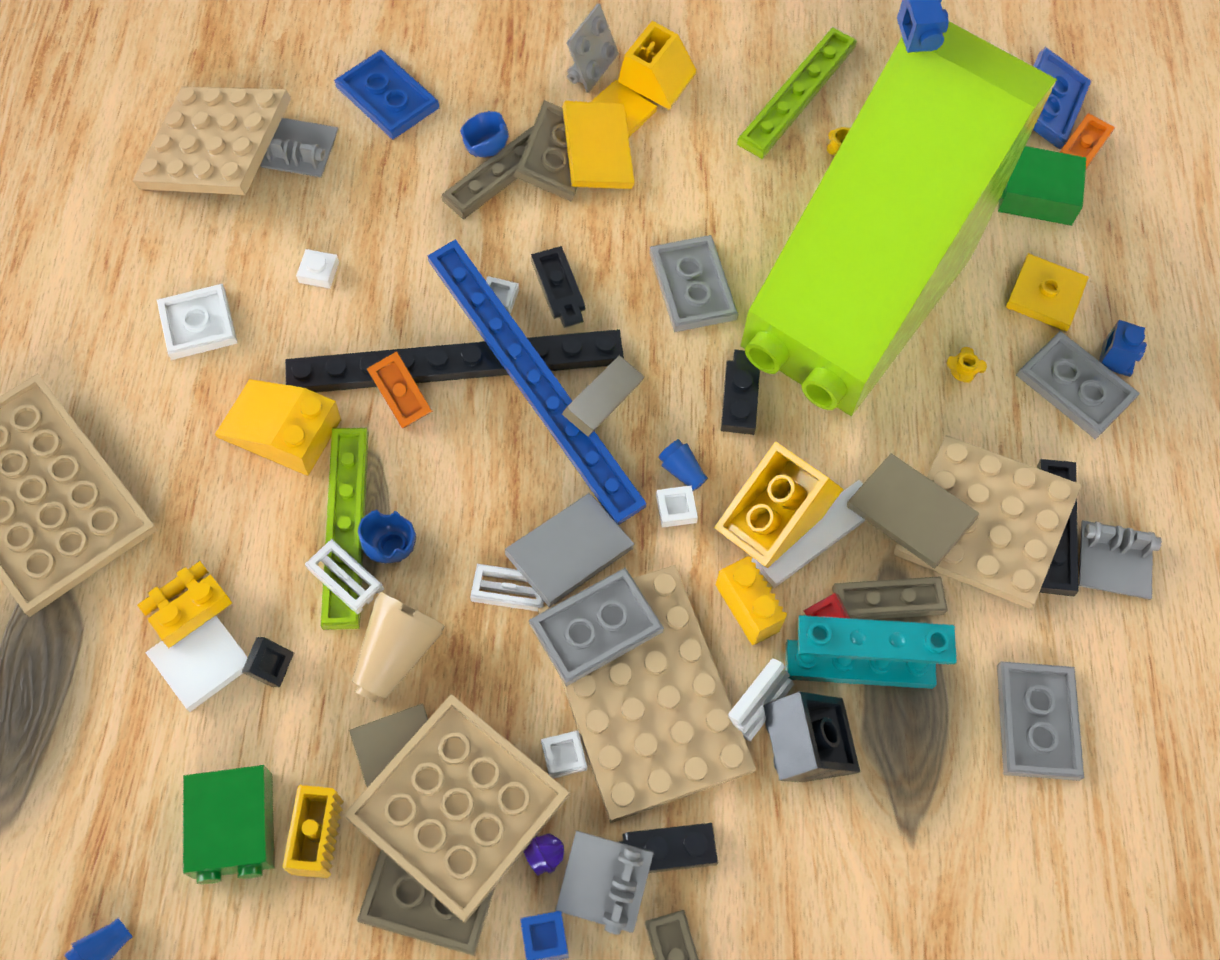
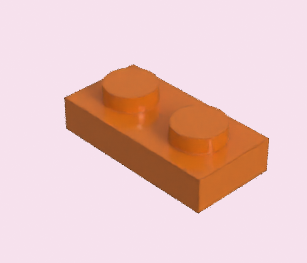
M1088 113L1060 153L1087 157V169L1111 136L1115 127Z
M397 351L367 368L403 429L433 412Z

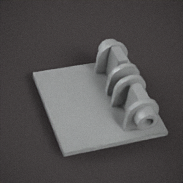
M598 3L566 42L574 60V65L568 69L567 78L573 84L577 82L583 83L586 92H590L619 54L601 5Z
M282 118L263 157L261 167L322 177L338 132V127Z
M1082 520L1079 586L1151 600L1153 551H1159L1162 542L1161 537H1156L1154 532L1147 533L1133 530V528L1126 529L1122 526L1115 527L1104 525L1100 522Z
M576 830L555 911H561L562 913L605 925V931L612 934H620L621 930L633 933L654 852Z

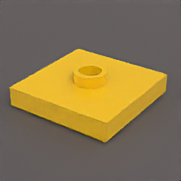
M1028 253L1005 308L1067 332L1074 319L1089 276Z

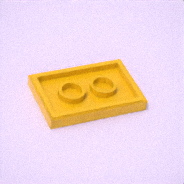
M565 100L562 108L572 187L632 189L635 181L624 104Z

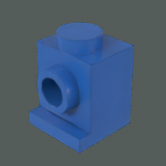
M902 0L897 22L907 53L937 50L944 43L943 33H946L948 29L949 18L947 10L942 9V0Z
M1118 320L1104 340L1099 362L1112 372L1131 377L1135 361L1139 362L1146 350L1147 343L1143 342L1145 339V328Z

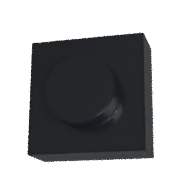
M256 637L242 673L271 687H280L294 652L265 637Z

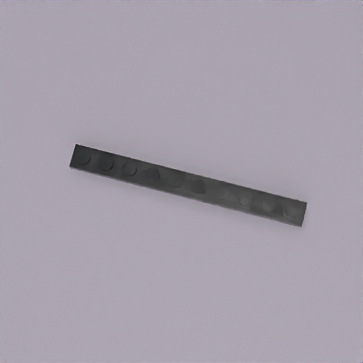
M620 329L527 338L551 371L609 366L619 355L624 359ZM485 341L285 359L286 385L306 388L315 393L377 387L367 368L396 351L416 383L509 375Z

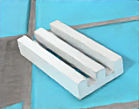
M332 539L305 563L306 568L357 615L363 610L362 607L366 603L369 604L374 600L373 596L376 593L379 594L384 590L383 585ZM332 551L370 587L367 590L363 589L327 555ZM321 561L359 597L355 600L317 564Z
M477 564L470 595L471 602L538 611V608L544 607V601L532 587L482 580L483 576L527 582L517 569ZM480 589L490 590V591H497V592H504V593H510V594H517V595H524V596H530V597H537V598H536V599H530V598H524V597H517V596H510V595H504V594L490 593V592L480 591Z
M774 658L769 661L728 714L733 725L742 731L743 737L749 741L753 739L765 723L766 716L763 705L785 697L794 685L793 681L788 678L790 676L789 673L783 670L785 668L784 664Z

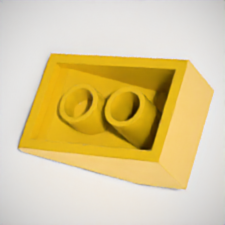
M249 379L216 431L215 436L309 476L331 439L332 428L338 427L341 417L335 400L311 390Z
M775 441L714 528L763 566L769 568L825 516L843 491V488Z

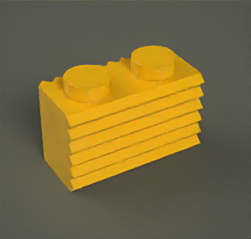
M746 556L721 569L715 586L753 646L779 633L787 613L782 611L783 606L778 605L779 600L774 599L775 594L770 593L771 588L767 587V581H763L764 575L759 574L760 569L755 568L756 563L751 562L752 557Z
M298 785L282 867L291 875L328 878L332 875L329 871L333 867L330 861L334 859L332 853L336 851L333 847L337 843L334 837L339 834L336 831L340 827L337 821L341 819L339 813L343 809L340 805L344 803L334 788Z

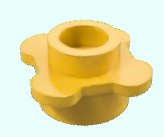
M839 127L829 132L830 144L827 146L829 154L836 155L850 128Z
M970 347L961 348L959 354L950 356L946 361V365L953 377L965 383L971 382L978 373H984L987 369L986 362L979 360L974 354V350Z

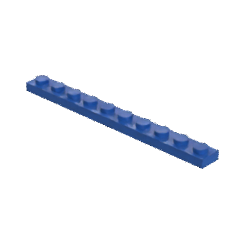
M455 239L427 255L428 262L610 517L617 525H620L646 508L647 503L595 431L588 437L562 415L566 407L572 402V399Z

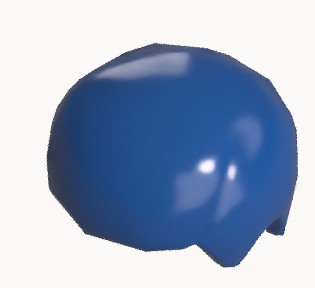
M487 111L475 115L460 129L465 148L475 157L485 158L496 155L505 147L509 138L508 128L502 115L495 111Z
M373 510L361 519L357 531L362 550L371 560L384 564L401 562L414 550L416 533L413 525L397 511L390 515H384L378 510Z

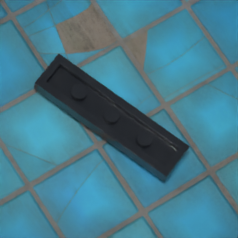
M1040 459L1037 465L1038 469L1077 483L1076 462ZM1077 498L1039 593L1074 597L1078 593Z

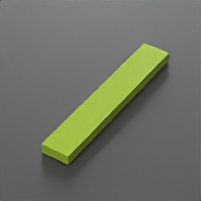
M832 27L738 137L737 145L763 159L855 49L857 40Z
M332 428L325 544L331 539L334 540L363 567V550L357 530L361 519L365 517L367 428ZM331 551L327 556L362 587V578ZM324 565V572L356 600L359 596ZM323 584L322 629H360V613L357 615Z

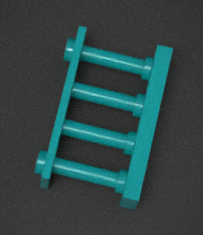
M799 615L798 640H787L785 644V671L789 673V679L798 681L933 689L937 685L936 664L955 665L957 663L955 625Z

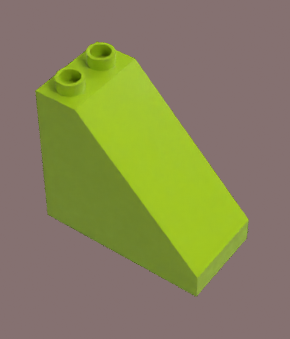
M950 21L946 33H943L944 43L937 50L907 53L903 37H901L748 311L741 347L745 349L749 361L765 373L776 374L780 371L801 384L802 391L807 399L825 410H833L837 407L852 417L971 259L1057 81L1056 78Z

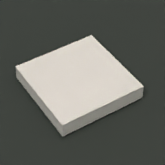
M223 284L157 300L167 352L171 360L238 344Z
M216 615L172 647L168 648L161 641L145 652L189 712L243 674L242 670L248 658Z

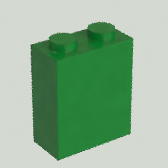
M1025 146L999 199L998 212L1072 226L1083 208L1087 157Z
M264 765L183 775V874L196 879L197 884H212L221 882L222 875L237 873L238 878L249 879L262 876L263 870L275 868L272 773Z

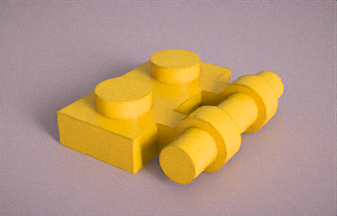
M201 561L189 569L184 567L176 572L178 575L176 578L160 589L156 586L148 592L149 596L137 604L145 616L157 608L160 609L147 618V620L168 648L232 604V601L211 574L199 583L197 582V580L208 573V570ZM188 588V590L184 592L182 595L174 599L172 602H169L171 598L179 594L184 589Z

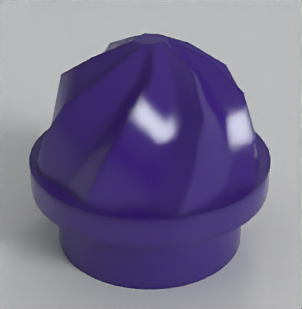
M548 833L534 837L529 846L524 850V854L529 865L538 876L546 871L551 874L563 860L564 845L560 839Z

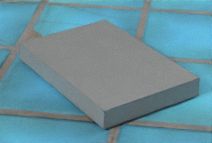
M712 235L650 246V257L674 332L737 320L738 312Z
M1061 331L1035 354L1016 375L1095 440L1140 394Z
M588 493L505 548V555L548 607H551L631 551L634 543L595 498Z
M626 568L529 620V625L566 687L661 634L664 630Z
M1001 661L997 665L1003 774L1022 777L1082 780L1084 778L1075 667Z

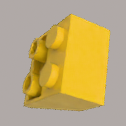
M652 20L624 55L618 82L670 110L696 75L697 69L679 35Z

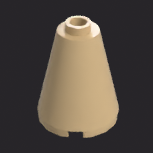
M380 592L375 599L352 682L358 685L355 692L373 702H376L378 696L386 699L441 636L445 625Z

